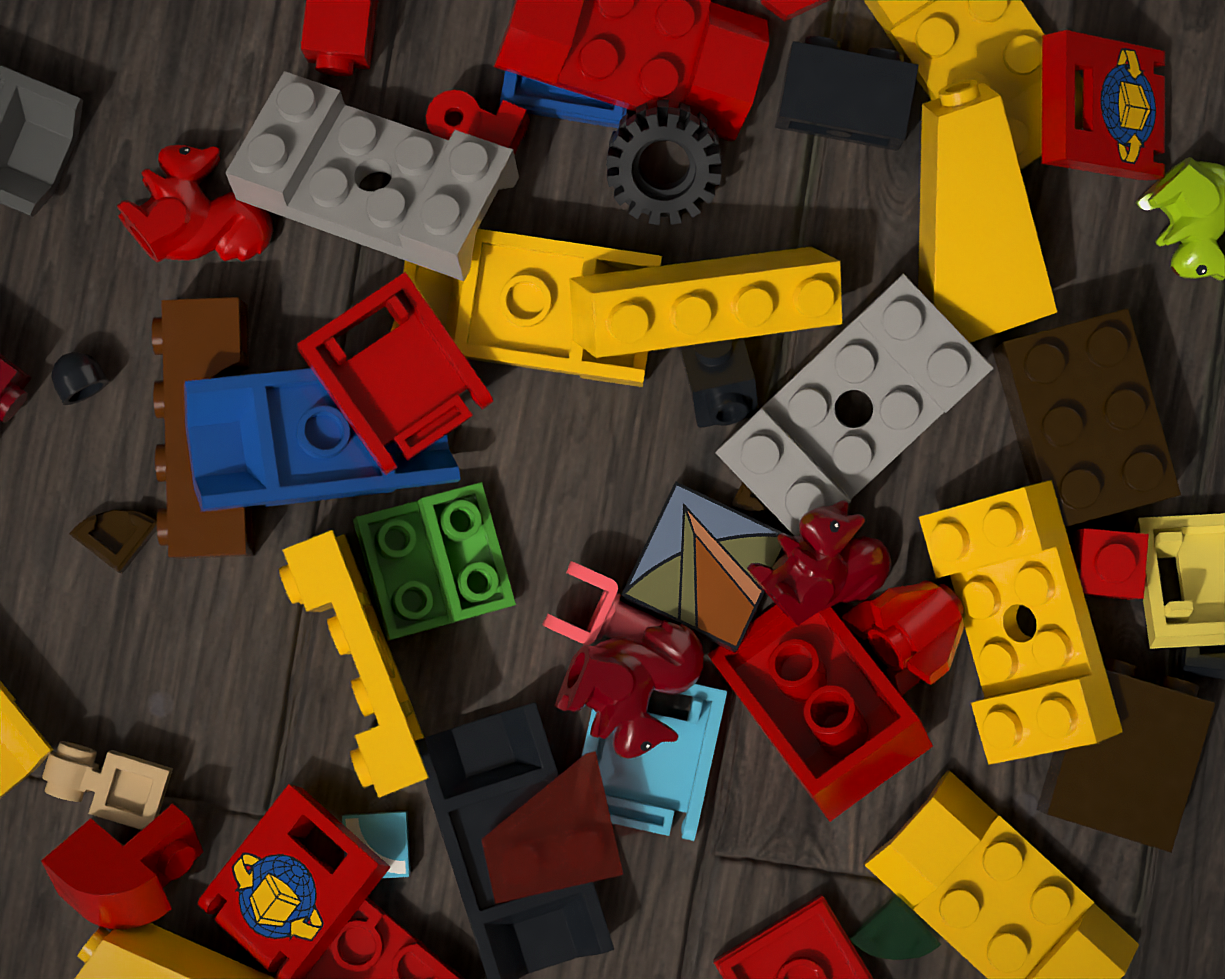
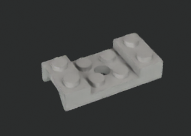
M285 71L225 172L236 200L461 281H465L470 271L476 231L499 189L514 188L519 178L512 149L454 130L449 140L345 105L340 90ZM383 172L392 177L386 187L374 192L364 191L359 188L362 179L371 173Z
M903 273L723 443L715 453L785 527L796 536L800 534V519L805 513L818 507L831 506L841 500H845L849 504L859 491L944 412H948L994 368ZM848 390H859L868 395L873 404V413L867 422L859 426H849L838 418L835 411V403L842 393Z

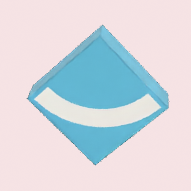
M408 811L344 814L342 816V824L390 866V869L383 878L409 877L411 875Z

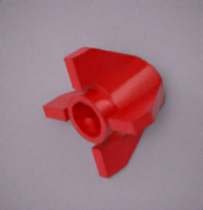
M927 580L914 585L889 588L876 599L859 603L841 617L843 623L850 631L863 640L868 638L874 653L888 667L886 669L888 679L901 696L915 686L920 679L932 685L950 670L964 629L962 617L964 608L959 597L948 586L944 584L936 585Z

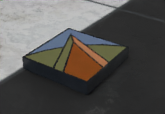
M675 481L620 598L669 622L678 625L683 624L696 635L735 653L765 592L746 568L751 563H761L772 568L784 551L777 539V536L783 532Z

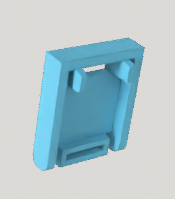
M694 684L687 691L678 693L692 696L687 721L647 712L675 730L679 738L675 742H662L645 754L630 759L622 758L615 753L613 747L614 730L606 739L595 738L590 735L591 726L596 715L595 710L592 709L570 807L572 814L582 816V812L587 805V791L600 794L594 816L595 820L669 836L674 810L686 813L681 826V838L694 841L727 691Z

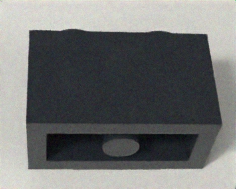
M808 36L805 38L804 43L793 41L787 58L775 128L898 151L906 137L919 65L904 62V54L885 48H869L865 55L842 50L843 44L827 37Z

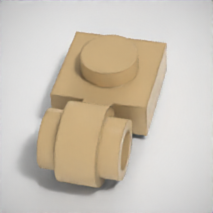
M60 741L57 752L49 754L42 778L47 781L45 787L47 794L68 801L82 802L84 793L93 791L95 794L88 814L140 830L144 829L159 815L173 768L111 750L107 752L103 768L100 770L99 765L94 763L97 754L95 750L75 743Z

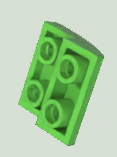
M482 482L427 496L415 502L365 514L353 519L386 641L516 605Z

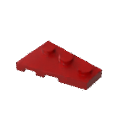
M324 860L321 861V862L324 863L332 872L335 871V869H333V868H332L329 864H327ZM367 897L304 979L465 978ZM287 957V958L283 961V963L280 965V967H279V969H278V971H277L276 977H275L276 979H277V976H278V973L280 972V970L283 968V966H284V965L286 964V962L289 960L288 957Z

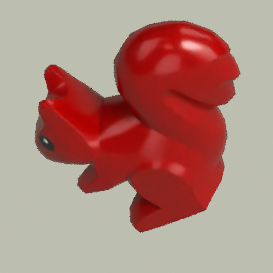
M185 145L164 147L158 154V163L165 178L147 168L141 172L143 176L142 182L151 194L150 199L141 206L129 200H122L117 204V208L121 212L118 215L120 221L148 256L157 263L164 259L195 260L214 250L224 261L237 258L244 262L256 254H261L268 247L274 231L273 219L269 211L236 200L233 192L210 201L199 187V184L215 169L220 161V150L218 147L212 146L203 150Z

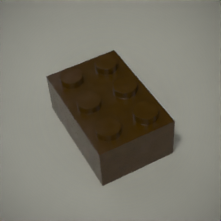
M1128 308L1009 340L992 350L1030 486L1052 480L1065 527L1181 495Z

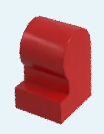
M455 89L444 91L434 97L428 106L426 114L427 127L434 136L449 140L454 130L512 149L514 156L530 124L527 110L503 100L497 114L494 115L480 109L478 103L471 95Z

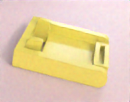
M1225 513L1138 518L1133 532L1149 534L1143 603L1150 649L1225 645ZM1175 557L1182 601H1172L1164 606L1157 558Z

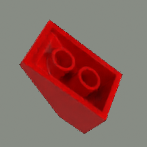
M775 605L749 624L735 653L722 646H718L707 654L829 822L933 747L920 719L831 607L819 611L798 626Z

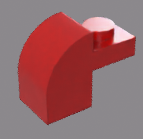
M172 803L124 846L90 818L44 857L41 862L58 895L86 920L109 929H130L151 923L172 909L163 888L170 881L183 876L191 868L194 860L204 851L190 818Z

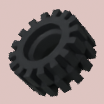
M658 100L657 107L650 109L647 102L636 107V114L632 117L627 113L619 121L617 132L613 130L607 154L606 177L609 187H614L615 200L620 206L625 202L629 205L628 214L637 219L641 213L649 215V223L660 225V217H670L671 225L682 223V214L689 212L693 218L701 213V204L704 201L710 204L715 197V187L717 184L720 185L722 175L719 137L715 128L710 130L708 127V119L701 112L697 116L690 113V105L682 102L679 103L678 108L669 107V100ZM657 141H671L681 146L689 158V167L685 175L678 181L670 184H659L648 179L639 165V158L647 146Z

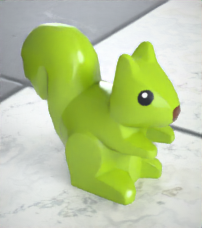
M1189 157L1166 172L1165 178L1159 179L1136 201V204L1140 209L1144 210L1160 208L1169 217L1170 225L1158 236L1155 243L1161 247L1179 241L1182 242L1171 259V269L1177 276L1187 279L1211 276L1222 281L1225 279V255L1219 247L1217 240L1225 232V166L1217 163L1197 162Z

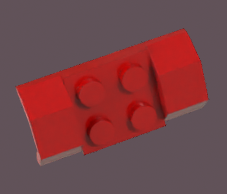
M515 0L509 24L493 67L632 111H636L637 106L646 102L649 109L657 107L658 100H669V107L678 108L679 103L682 102L690 105V113L697 116L701 112L708 119L710 130L715 128L719 138L733 142L736 140L753 105L769 46L768 20L713 3L711 0Z

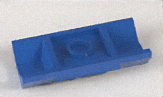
M311 368L185 381L184 383L185 428L194 490L202 512L264 504L268 507L394 492L395 489L454 483L461 480L459 466L449 450L447 434L408 461L392 441L385 448L392 455L397 468L388 475H385Z

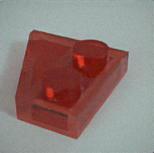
M596 750L582 755L563 773L543 787L481 839L495 904L623 875Z

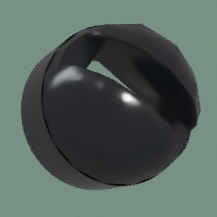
M79 352L62 355L54 364L51 375L54 388L63 405L81 402L101 391L109 383L101 365L92 356Z

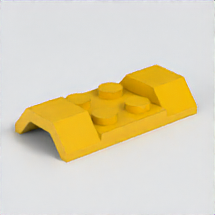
M949 770L939 780L926 802L896 835L863 863L987 979H1121L1126 974L1139 947V944L1084 892Z

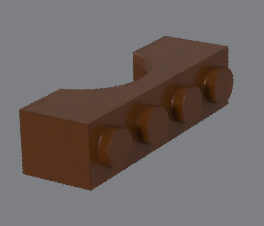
M239 297L161 300L162 317H153L152 320L153 351L155 355H163V380H155L153 388L155 416L157 419L164 418L165 444H157L155 449L156 477L158 482H166L167 507L158 508L157 537L159 545L168 546V557L176 559L255 556L253 506L201 511L193 485L185 428L184 403L185 381L231 377L249 368L248 305Z

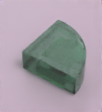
M894 895L849 937L864 952L890 960L920 958L931 953L941 945L897 895Z

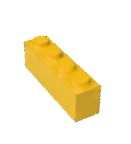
M813 247L569 278L573 341L596 358L842 324L840 261Z

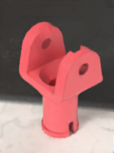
M570 561L566 573L604 591L586 630L550 614H547L542 625L577 642L590 645L596 639L601 640L603 636L608 638L624 637L642 641L647 627L660 626L666 620H660L649 613L620 601L621 594L617 592L618 585L613 579Z

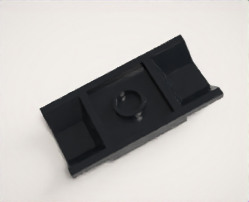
M536 702L416 740V745L429 776L424 781L487 979H519L529 973L575 958L598 955L615 950Z

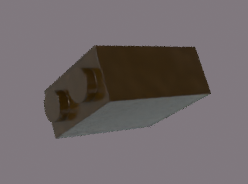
M1102 656L1123 732L1095 744L1053 752L1036 810L1056 818L1172 853L1216 703L1197 698L1199 685L1162 675L1158 686L1135 679L1138 670L1137 666Z

